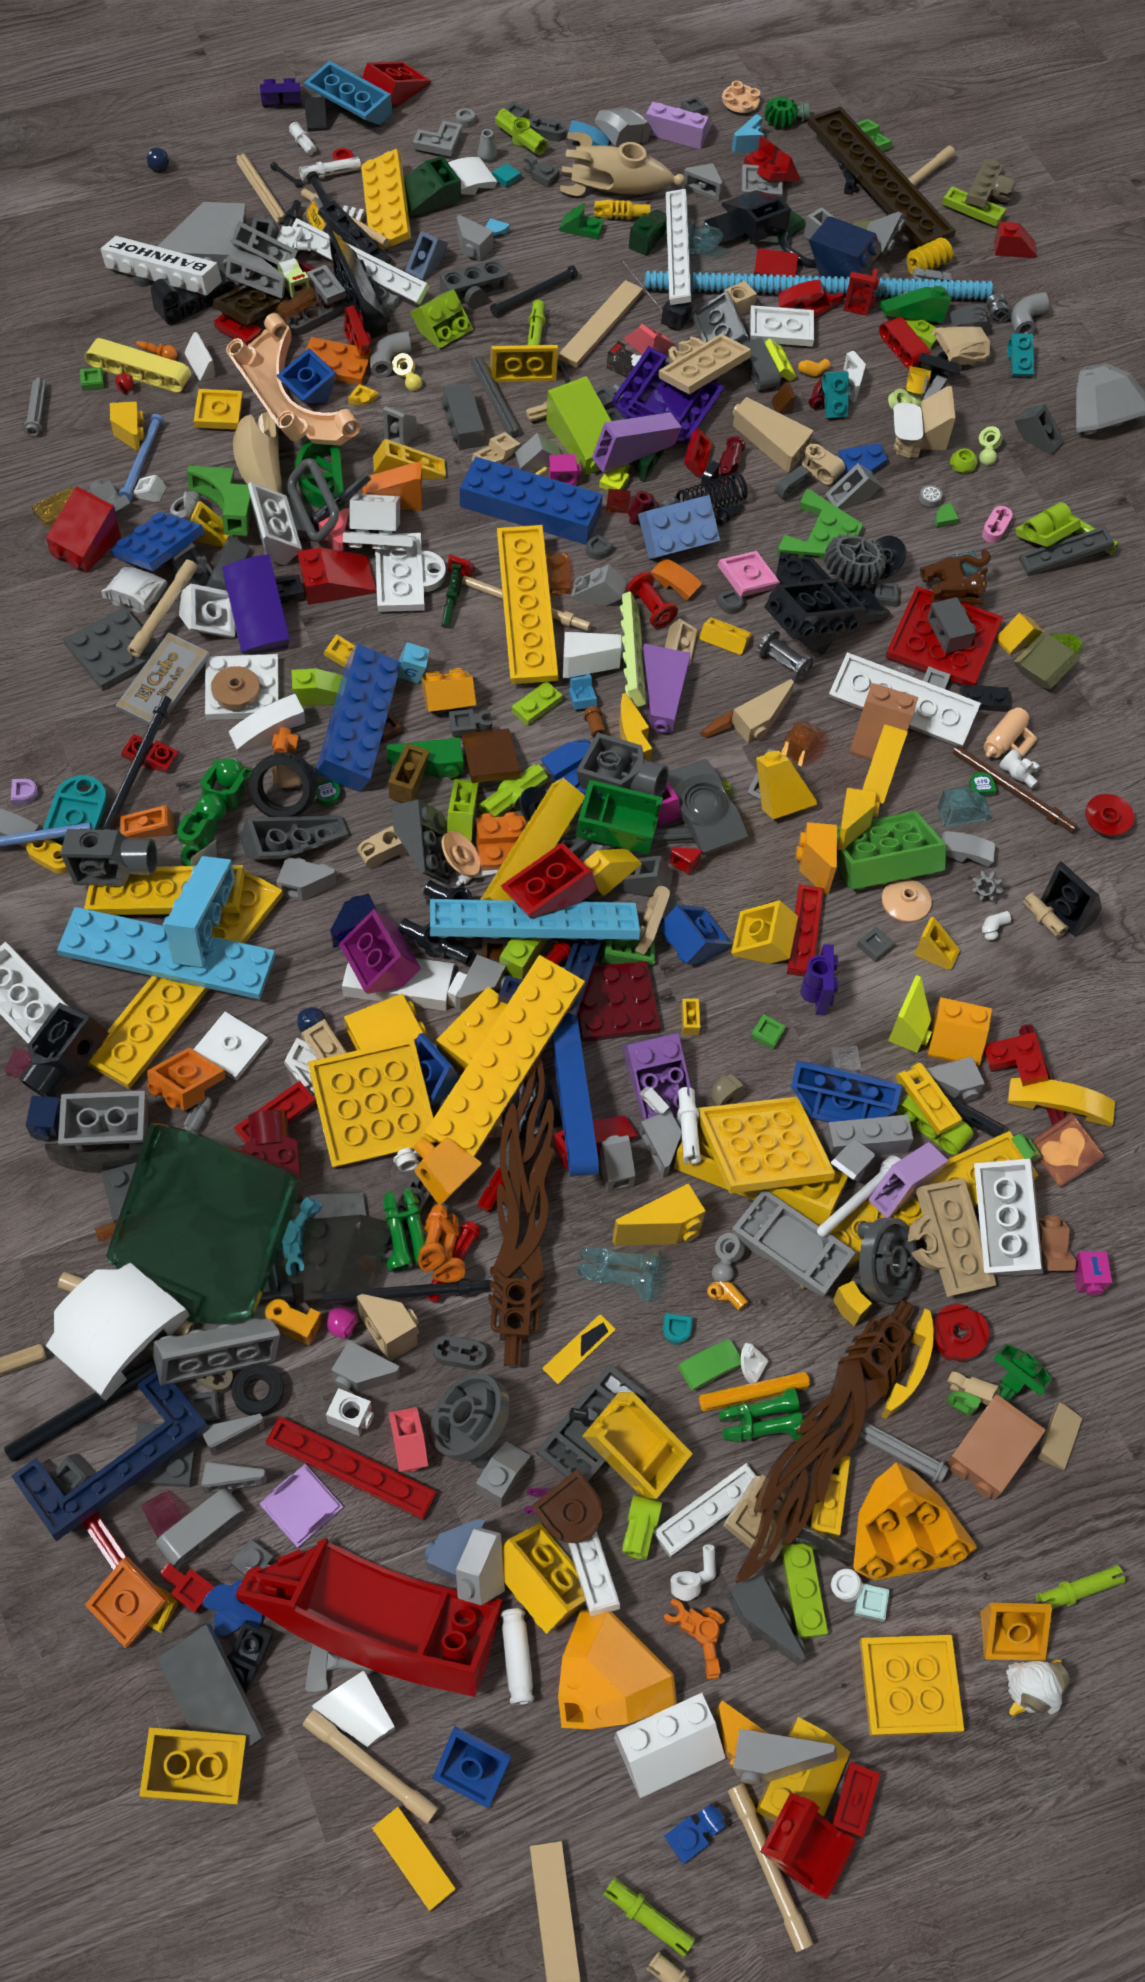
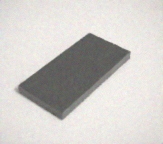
M205 1624L157 1658L190 1731L246 1735L244 1752L266 1738L211 1624Z

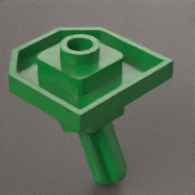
M1007 1343L993 1358V1360L1008 1371L999 1385L1000 1397L1008 1403L1014 1395L1018 1394L1024 1384L1041 1396L1053 1380L1033 1355Z

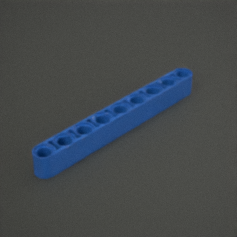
M576 1017L575 1022L563 1019L552 1035L551 1041L570 1177L598 1175V1154L578 1019Z

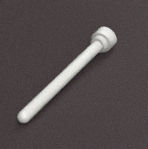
M892 1155L883 1161L880 1172L817 1229V1234L824 1237L872 1195L891 1166L901 1159Z

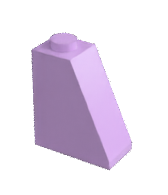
M930 1142L926 1143L893 1164L868 1201L886 1218H890L917 1195L916 1188L929 1185L939 1175L949 1160Z

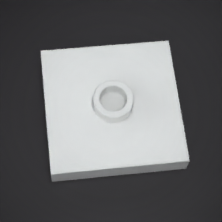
M224 1012L193 1050L224 1069L227 1076L237 1081L269 1041L265 1035Z

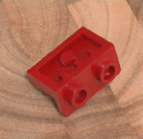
M878 269L873 270L872 276L851 272L843 311L867 316L869 307L874 308L876 295L873 294V290H878L880 278L876 277Z

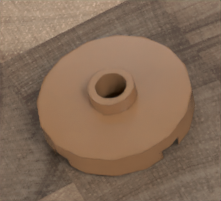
M231 666L222 669L214 676L211 682V692L213 698L221 707L230 710H240L257 700L260 694V683L256 674L250 669L241 666Z

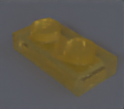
M70 486L31 506L34 515L44 526L55 522L74 489Z

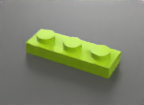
M953 186L944 196L943 205L997 227L1006 212V208L987 201L984 208L966 203L965 200L968 193Z
M808 1542L784 1545L781 1549L795 1634L801 1639L827 1636L828 1630L812 1544Z

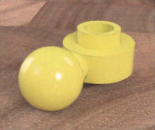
M402 353L397 355L392 362L394 372L398 376L406 378L405 386L408 390L418 391L422 386V379L419 375L413 374L415 370L414 360L408 354ZM408 364L407 369L402 370L403 365Z

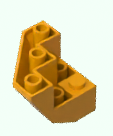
M896 1462L874 1481L859 1510L853 1567L856 1572L874 1581L954 1566L963 1561L977 1546L942 1497L918 1474Z
M588 1610L580 1611L562 1657L558 1692L561 1728L596 1729L630 1724L677 1704L674 1674L612 1612L608 1611L590 1617Z

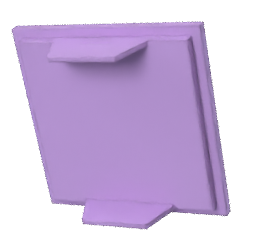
M306 1464L285 1479L270 1495L259 1503L297 1548L344 1508Z

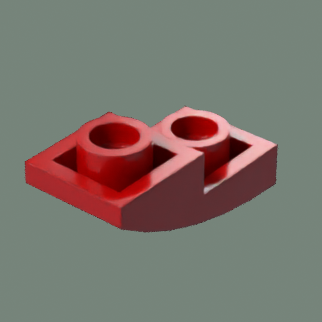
M821 280L803 282L778 294L779 307L794 308L800 302H803L807 307L811 303L818 301L824 296Z
M133 733L122 750L121 757L133 761L143 738ZM156 740L154 744H151L142 766L167 772L178 755V751Z

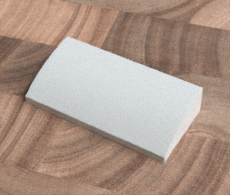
M4 942L0 946V1014L29 1043L59 1002L66 1006L68 1005L7 942Z
M416 958L421 970L403 987L367 994L364 992L348 962L342 984L343 996L381 1002L403 993L406 1001H411L415 1007L446 1011L448 1003L447 991L451 986L455 964Z

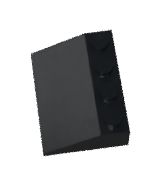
M328 231L333 273L346 291L345 299L348 306L354 305L357 313H361L364 323L363 328L365 332L369 333L370 338L387 333V323L390 322L387 310H383L381 307L382 301L379 293H375L373 290L374 284L371 276L367 277L365 273L367 270L363 259L359 260L356 252L334 231Z

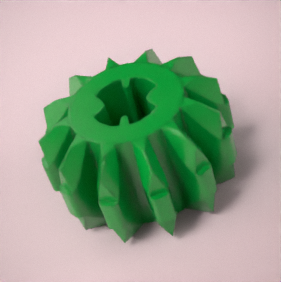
M772 97L770 101H767L765 107V120L768 122V125H774V128L780 127L782 130L784 127L790 128L797 119L798 105L794 103V100H789L788 97Z

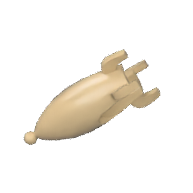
M568 132L567 134L568 139L579 141L580 146H576V150H566V158L575 159V163H578L573 164V168L562 166L561 174L572 176L571 180L575 182L572 186L560 185V191L566 194L580 196L585 192L586 186L611 193L642 195L661 190L671 183H675L676 186H682L685 183L684 175L677 174L674 176L661 162L647 155L644 147L638 143L626 142L619 147L592 145V139L587 133Z

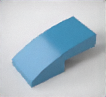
M571 121L569 132L587 133L592 139V145L595 146L609 145L610 140L598 128L579 121Z

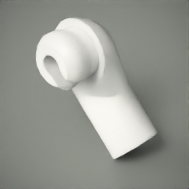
M1008 911L989 916L985 919L982 933L985 934L986 940L996 939L999 935L997 932L999 926L1011 923V916Z

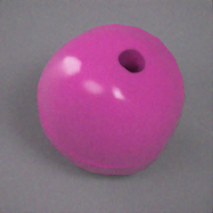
M345 1307L332 1309L327 1321L328 1331L332 1336L344 1340L349 1339L357 1327L358 1315L353 1310Z

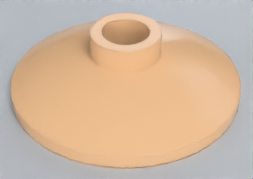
M457 831L445 833L442 838V849L448 863L464 876L471 877L477 874L480 870V860L477 850L471 841Z
M913 879L891 881L884 888L881 898L885 911L894 919L902 922H916L923 919L929 913L932 905L931 895L927 888Z

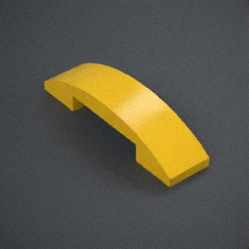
M1020 1078L1010 1079L1007 1104L1034 1109L1035 1105L1085 1115V1121L1110 1127L1113 1125L1115 1101L1099 1092L1079 1085L1050 1079L1022 1087Z
M924 1309L910 1341L920 1346L908 1381L905 1387L898 1383L894 1385L881 1415L884 1419L894 1415L909 1400L928 1367L933 1347V1321L931 1312L928 1309Z

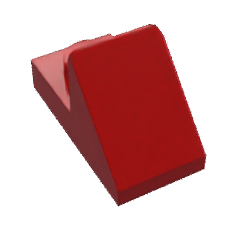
M760 136L758 149L745 157L744 164L767 166L768 163H775L778 150H782L763 136Z
M780 150L777 152L775 163H768L767 166L759 165L757 171L758 175L769 181L799 182L800 179L791 156Z

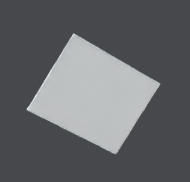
M216 840L191 858V866H197L202 856L217 858Z

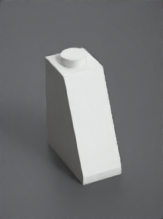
M565 632L563 678L620 668V659L623 658V652H626L625 645L621 644V635Z

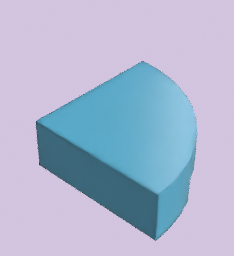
M491 218L485 226L494 231L493 236L500 234L503 236L509 231V224Z

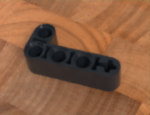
M221 270L219 272L222 282L208 295L182 288L174 289L165 279H158L151 286L153 307L167 324L173 325L212 306L214 299L234 290L235 284Z

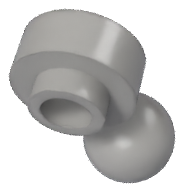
M725 1233L718 1238L715 1245L716 1254L721 1258V1261L714 1265L712 1269V1277L716 1282H730L733 1279L734 1270L731 1263L738 1261L745 1251V1244L735 1234Z

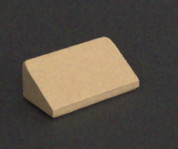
M679 618L669 627L665 648L689 652L690 666L698 629Z
M1058 1402L1054 1407L1037 1455V1459L1063 1471L1066 1468L1082 1421V1417L1065 1404Z

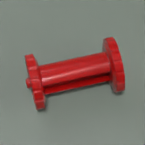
M643 572L636 575L628 583L626 590L627 592L631 591L634 598L640 597L652 613L650 624L655 629H660L669 625L675 619L678 608L674 603H665L653 588L654 576L650 572Z

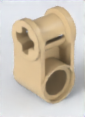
M810 444L806 447V457L803 459L801 466L807 468L812 473V476L823 484H832L845 471L843 460L825 450L821 445Z

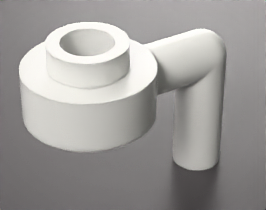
M713 1545L703 1546V1571L699 1573L683 1571L671 1577V1593L675 1597L683 1601H690L701 1593V1585L715 1579L716 1563L715 1547Z

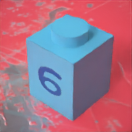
M406 642L399 658L401 666L397 678L419 684L426 669L429 649Z

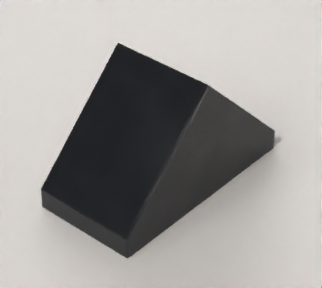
M324 97L304 98L307 131H327Z

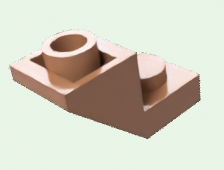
M1055 1215L1038 1218L1042 1262L1048 1271L1075 1270L1076 1259L1068 1250L1070 1228L1062 1218Z

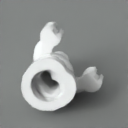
M1013 749L1001 761L999 767L1004 771L1010 772L1013 779L1025 782L1031 789L1038 784V781L1031 774L1032 772H1037L1040 766L1029 759L1021 760V754L1018 750Z

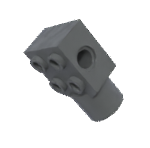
M598 732L576 770L582 789L587 790L590 779L659 797L665 791L669 776L667 766L645 760L642 745Z
M67 829L60 853L74 885L125 886L129 875H153L157 865V848L153 839L126 838L118 830Z

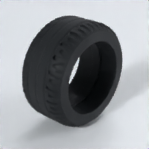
M279 752L271 754L258 762L251 772L248 788L253 804L264 815L268 817H297L312 804L317 792V781L313 769L304 759L293 753ZM285 765L298 773L303 783V794L296 804L288 807L279 806L266 796L263 788V778L271 767Z

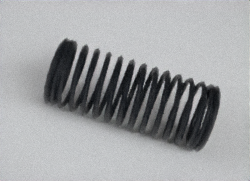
M734 472L725 475V477L721 476V478L712 479V481L677 492L676 498L680 501V494H682L684 502L685 500L688 501L707 496L708 493L712 508L715 510L716 507L720 508L730 503L733 504L734 502L745 500L748 495V488L743 475L740 472ZM735 477H736V479L738 480V482H739V484H740L741 491H742V497H741V495L739 494V489H738V486H737V484H736V482H735Z

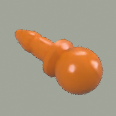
M136 341L135 343L142 350L156 353L158 356L174 361L177 359V350L172 345L163 346L160 343L157 346L146 341Z

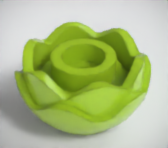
M965 448L955 451L950 458V465H952L953 470L962 474L974 471L978 463L976 455L971 450Z

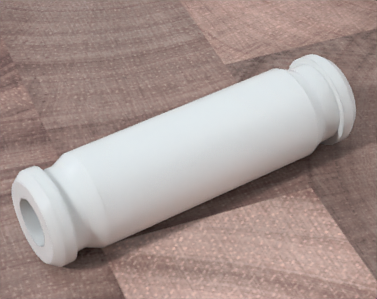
M521 1608L508 1609L501 1613L508 1689L511 1693L510 1703L512 1705L529 1704L535 1699L534 1695H532L533 1680L527 1626L524 1620L525 1611Z

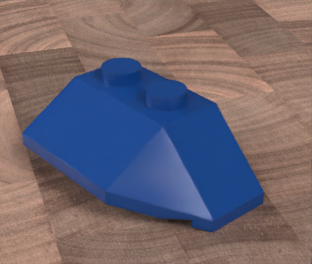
M797 1060L791 1088L811 1118L836 1122L891 1115L897 1111L902 1084L852 1070Z

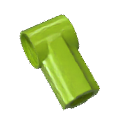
M633 1495L622 1554L638 1560L647 1559L653 1530L657 1527L662 1502Z

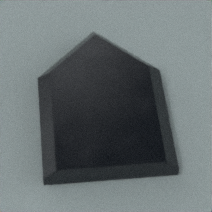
M780 552L776 577L780 584L831 579L812 557L803 556V558L789 556V553Z

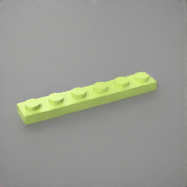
M630 591L622 594L623 604L620 605V610L624 617V620H621V626L625 633V636H622V642L626 649V652H623V658L627 665V668L624 669V674L628 681V684L625 685V691L628 698H632L636 706L639 707L646 704L640 611Z

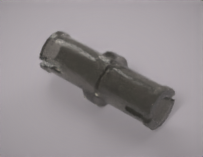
M806 1524L794 1539L817 1550L818 1555L822 1557L827 1555L843 1563L845 1566H849L855 1557V1548L833 1539V1535L828 1532L823 1534Z

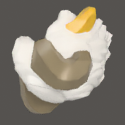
M1055 1660L1051 1663L1043 1661L1015 1662L1008 1665L1009 1669L1006 1671L1009 1680L1008 1691L1012 1696L1011 1698L1015 1701L1009 1710L1011 1716L1025 1711L1042 1714L1048 1712L1052 1715L1060 1710L1062 1695L1070 1682L1069 1674L1064 1666H1062L1061 1660Z

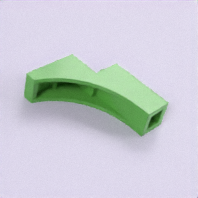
M188 466L189 490L210 498L222 509L224 534L247 536L253 513L248 484H235L234 468Z

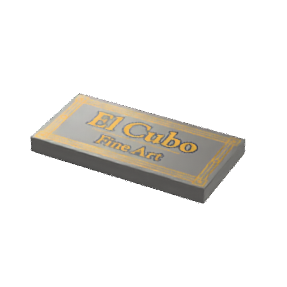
M168 632L116 704L117 710L149 725L154 716V708L159 705L162 696H168L172 700L167 709L169 715L209 659V652Z

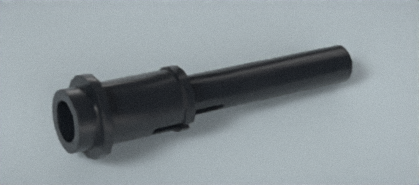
M366 472L335 499L338 508L372 480ZM327 504L316 513H311L310 519L316 528L319 529V522L330 517V510Z

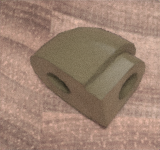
M731 1073L718 1078L711 1089V1100L715 1106L737 1104L746 1095L743 1084Z

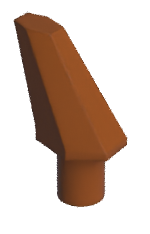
M728 710L722 717H716L715 720L700 732V735L709 737L731 728L733 712Z

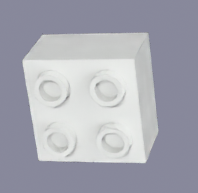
M355 494L350 499V529H356V532L369 533V530H378L379 534H392V531H396L400 525V496Z

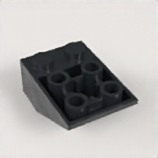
M755 190L722 202V206L727 212L735 209L738 210L743 231L753 242L788 230L791 208L780 196Z

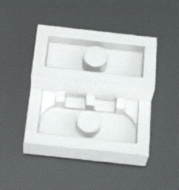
M466 157L448 162L461 180V194L475 195L478 188L495 189L497 180L480 157Z

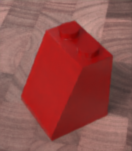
M78 486L72 491L46 536L49 552L53 557L60 558L69 563L73 568H79L86 573L121 538L114 505Z

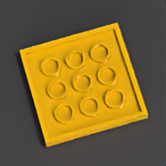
M414 1038L307 1062L332 1169L395 1154L404 1148L413 1149V1146L422 1137H425L432 1144L438 1143L425 1135V1131L433 1120V1115Z
M798 1097L697 1108L699 1110L697 1120L729 1194L833 1181L835 1172Z

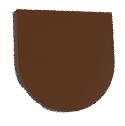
M579 1469L571 1473L530 1506L551 1535L567 1543H578L590 1538L599 1528L603 1516V1508L599 1496Z

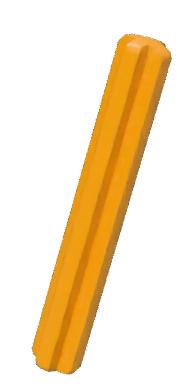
M800 1372L701 1394L698 1398L701 1410L705 1412L733 1404L736 1405L781 1395L785 1389L795 1387L796 1391L809 1388L810 1379L806 1372Z

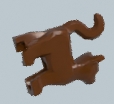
M982 550L981 559H977L969 554L958 557H946L942 561L920 567V576L923 582H933L934 578H940L941 583H935L931 586L933 591L931 602H939L955 597L960 598L967 594L985 595L987 587L985 575L988 572V568L985 567L966 577L962 565L967 563L973 567H984L991 561L990 553L987 550Z

